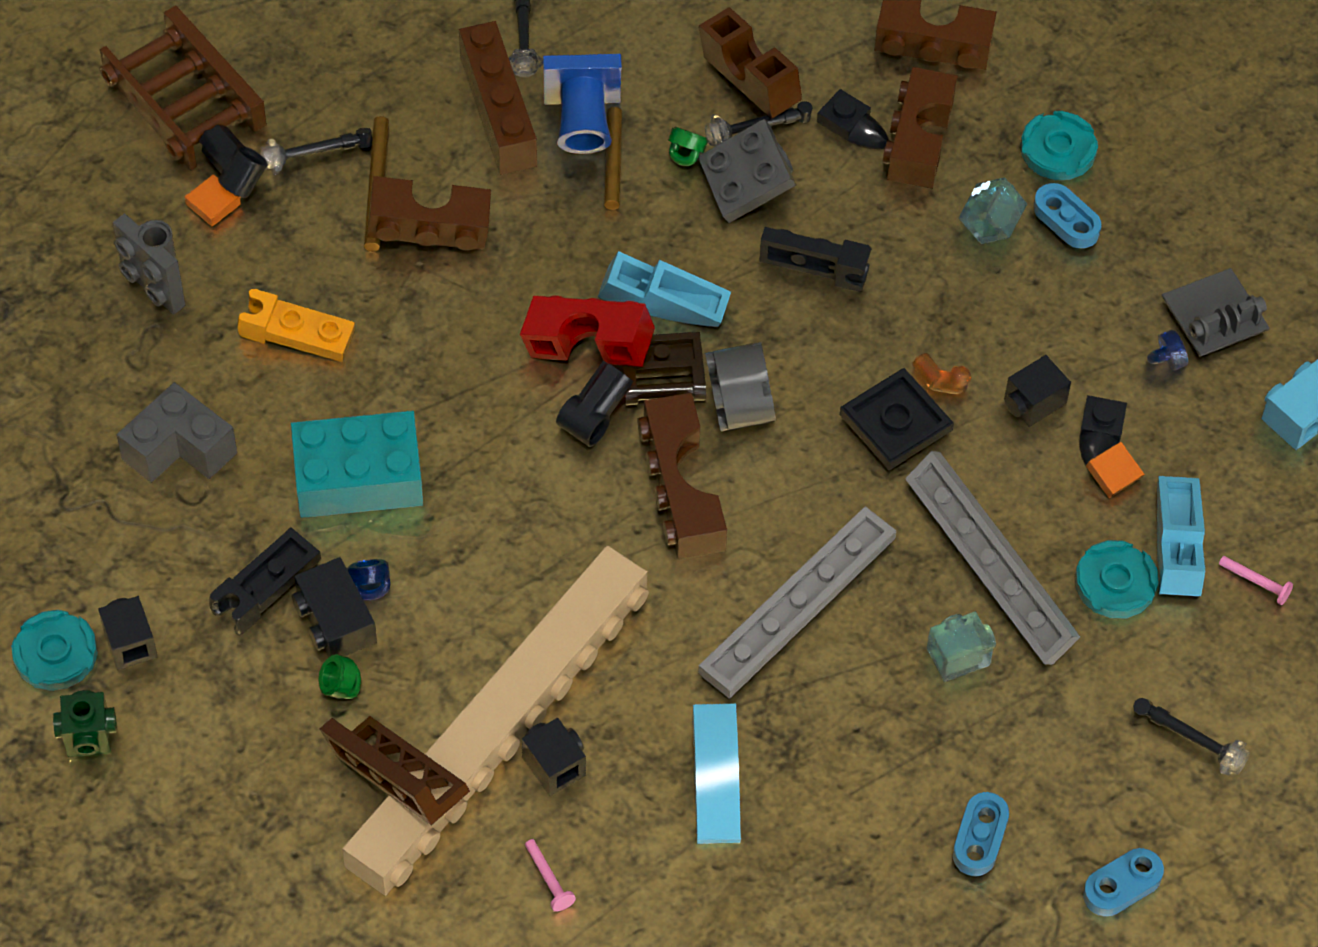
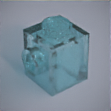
M1005 177L977 183L958 218L981 244L1008 239L1024 212L1027 202Z
M976 611L964 616L961 614L952 615L941 624L931 627L927 643V650L944 682L990 666L993 648L996 647V640L991 627L988 624H982Z

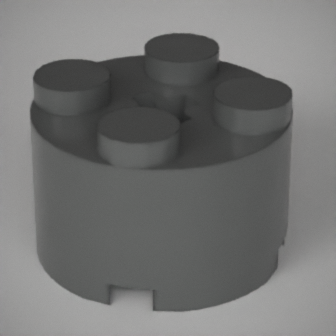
M761 342L705 353L720 431L776 421Z

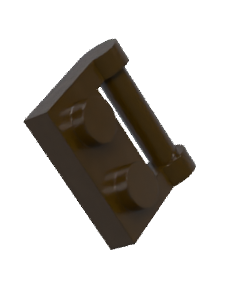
M700 332L653 334L643 366L622 365L623 374L633 381L624 395L626 406L638 405V401L686 393H692L694 401L706 400V382ZM677 375H691L692 377L690 382L637 385L636 378Z

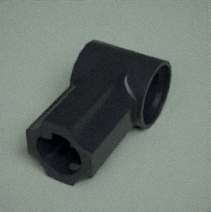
M217 124L214 128L205 130L199 140L202 144L201 151L221 173L218 178L219 183L226 190L237 196L249 197L268 166V162L261 154L244 146L227 126Z
M603 360L581 393L569 398L558 413L556 424L588 447L594 446L606 433L611 420L609 416L628 391L633 381Z

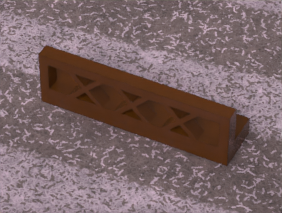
M371 716L365 719L353 731H350L333 718L319 728L338 759L431 826L470 792L464 781ZM374 733L377 735L375 745H370L365 740ZM400 753L398 762H394L385 756ZM424 769L422 779H418L409 773ZM449 786L450 789L437 800L431 793L432 789Z

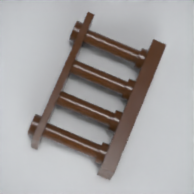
M175 5L163 12L166 29L163 30L162 36L120 60L117 59L107 46L100 49L102 66L99 69L105 82L110 87L115 85L165 141V146L172 158L176 161L181 159L191 171L197 167L194 146L200 143L199 140L205 130H210L217 124L228 126L235 121L240 123L244 121L253 132H256L266 126L267 122L264 101ZM170 48L174 50L179 49L185 55V59L142 84L130 73ZM192 72L195 74L201 73L207 80L206 84L163 109L151 97ZM214 96L217 98L223 97L229 104L227 109L186 133H183L174 123L175 119Z

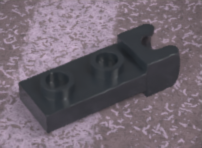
M765 227L761 237L759 262L834 279L835 286L859 292L863 290L870 264L867 262L872 248L869 245L850 240H844L843 245L823 238L815 239L794 234L785 229L777 230Z
M290 527L233 579L227 578L210 594L209 606L215 616H221L226 611L235 609L232 612L235 633L238 635L245 633L261 618L260 613L266 610L295 584V575L312 569L321 561L320 551Z

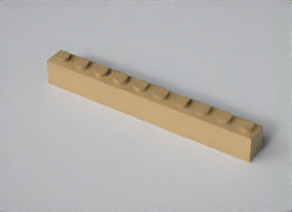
M606 546L425 753V755L464 781L470 792L432 826L394 798L388 796L342 848L345 868L385 896L395 885L397 887L403 885L412 873L413 864L422 853L427 855L435 848L441 836L440 832L449 822L455 823L460 819L467 808V801L475 791L482 792L489 785L494 776V769L502 760L508 761L514 756L520 746V739L533 726L542 723L547 713L546 709L555 699L559 701L567 694L572 685V679L579 670L585 671L592 665L597 657L598 648L606 639L611 641L617 636L623 626V619L631 610L637 611L641 608L649 594L647 590V571L609 546ZM424 769L409 773L418 779H422ZM450 787L432 789L431 793L437 800Z

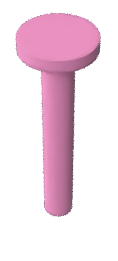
M1223 556L1219 562V565L1278 595L1277 603L1280 605L1285 603L1292 591L1293 583L1290 581L1283 587L1226 556Z
M528 840L525 846L555 897L550 903L551 908L556 912L567 909L576 900L574 893L563 891L535 840Z

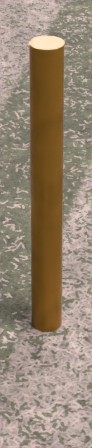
M384 116L375 117L373 122L364 249L370 252L378 251L380 248V239L367 237L373 176L385 177L389 120Z

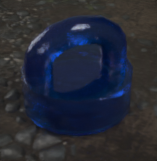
M1169 330L1158 335L1160 348L1148 354V362L1150 364H1159L1167 361L1172 371L1187 366L1189 363L1188 355L1178 333L1175 330Z
M382 559L364 560L352 563L347 568L363 600H375L388 593L391 582L387 561ZM380 582V586L373 590H364L360 586Z

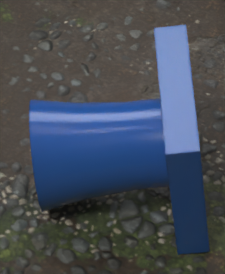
M621 54L543 56L544 105L562 104L557 144L564 151L576 154H589L602 151L611 145L612 140L606 118L605 103H620Z

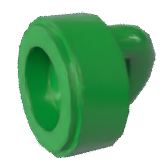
M674 127L668 139L671 142L669 155L672 161L680 166L693 165L698 160L700 153L705 152L709 140L702 135ZM683 146L691 149L690 155L687 157L680 155L678 152L679 147Z
M338 654L331 655L325 660L319 672L320 690L323 694L337 699L355 698L361 688V673L358 666L349 657Z

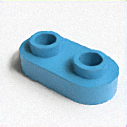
M1049 183L1037 190L1033 206L1034 212L1062 240L1075 248H1088L1098 241L1102 225L1100 217L1070 189L1058 183ZM1049 206H1054L1058 209L1052 210L1049 208Z
M978 793L969 800L955 841L953 861L961 872L970 876L984 875L994 867L1006 830L1009 807L1005 800L995 793ZM982 815L990 816L993 822L984 823L979 817ZM976 852L982 858L977 861L971 860L967 854Z
M1144 848L1133 849L1088 877L1083 891L1085 905L1090 911L1100 916H1113L1159 887L1164 873L1162 860L1156 853ZM1144 864L1149 868V871L1140 872L1136 869L1135 865ZM1109 885L1114 889V892L1104 893L1100 886Z

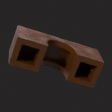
M883 0L877 24L874 51L919 58L929 62L959 65L964 68L986 70L997 11L959 5L958 14L954 21L946 25H933L925 21L920 14L922 0Z
M730 7L699 25L704 58L771 119L802 100L798 67L775 47L762 54L755 43L752 27Z
M912 67L909 82H901L897 103L903 104L902 111L894 110L890 133L896 135L894 142H886L882 163L889 165L887 180L933 189L941 156L943 135L929 133L922 128L926 126L948 127L958 75Z
M373 176L367 237L379 238L383 241L415 242L425 246H451L462 250L485 249L489 229L491 189L452 185L450 199L446 205L440 208H427L420 205L414 199L412 194L413 180Z

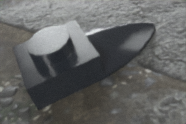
M839 89L817 113V122L855 145L869 149H885L886 142L890 141L883 127L870 115L871 107L842 89Z
M1087 395L1079 436V448L1085 466L1090 460L1120 442L1127 407L1126 402Z

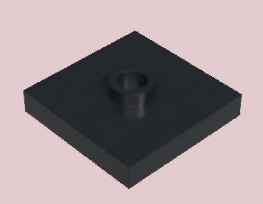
M905 368L900 369L840 407L839 415L888 470L893 469L953 431L954 422Z

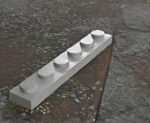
M931 451L905 478L1042 662L1053 665L1080 638V635L940 452Z
M865 506L699 665L698 674L730 699L895 540L897 530Z

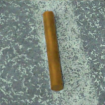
M610 107L607 109V123L612 142L606 148L604 206L607 209L615 210L620 207L622 110L618 107Z

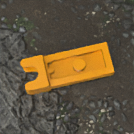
M251 289L249 291L248 310L252 314L241 313L238 318L237 327L239 335L246 339L265 343L267 340L343 362L355 331V322L278 300V296L275 294Z

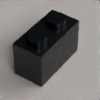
M341 557L294 576L296 593L291 594L299 616L304 617L307 615L312 625L308 627L309 634L318 651L324 649L328 658L335 654L348 656L377 643L375 622Z

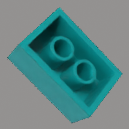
M414 411L291 423L300 518L423 506Z

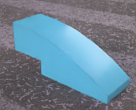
M618 251L607 268L598 298L616 302L635 301L646 304L650 316L693 325L719 327L731 291L659 260L655 267Z
M1158 476L1157 560L1159 594L1201 597L1206 571L1203 552L1205 528L1199 478Z
M736 704L693 705L692 725L697 844L740 843V788Z

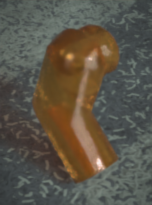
M928 353L919 355L912 363V366L933 391L959 394L967 390L968 383L972 379L970 371L964 366H955L951 372L941 370Z

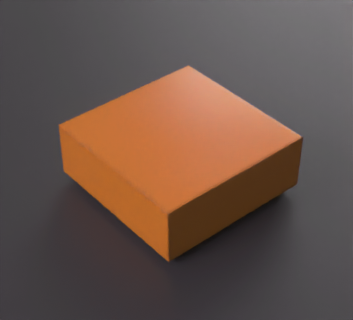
M214 174L185 196L186 205L211 227L241 205L240 196L226 190Z
M1122 442L1093 458L1086 465V468L1109 499L1136 483L1145 475Z

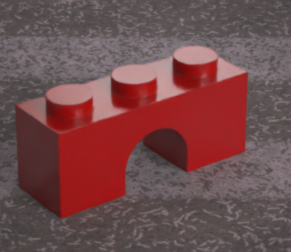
M558 295L550 297L533 296L520 336L531 358L568 361L571 350L578 341L586 337L596 336V345L605 362L615 365L642 367L655 326L646 304L635 301H602L596 298L574 299Z

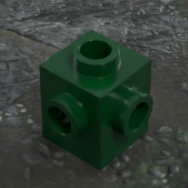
M81 690L72 695L60 696L61 712L53 713L55 738H63L67 756L79 757L111 754L110 733H117L115 707L107 708L104 692L95 693L90 690Z

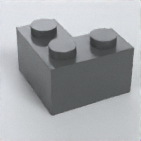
M175 382L116 434L122 461L150 483L179 457L210 479L237 454L234 428Z

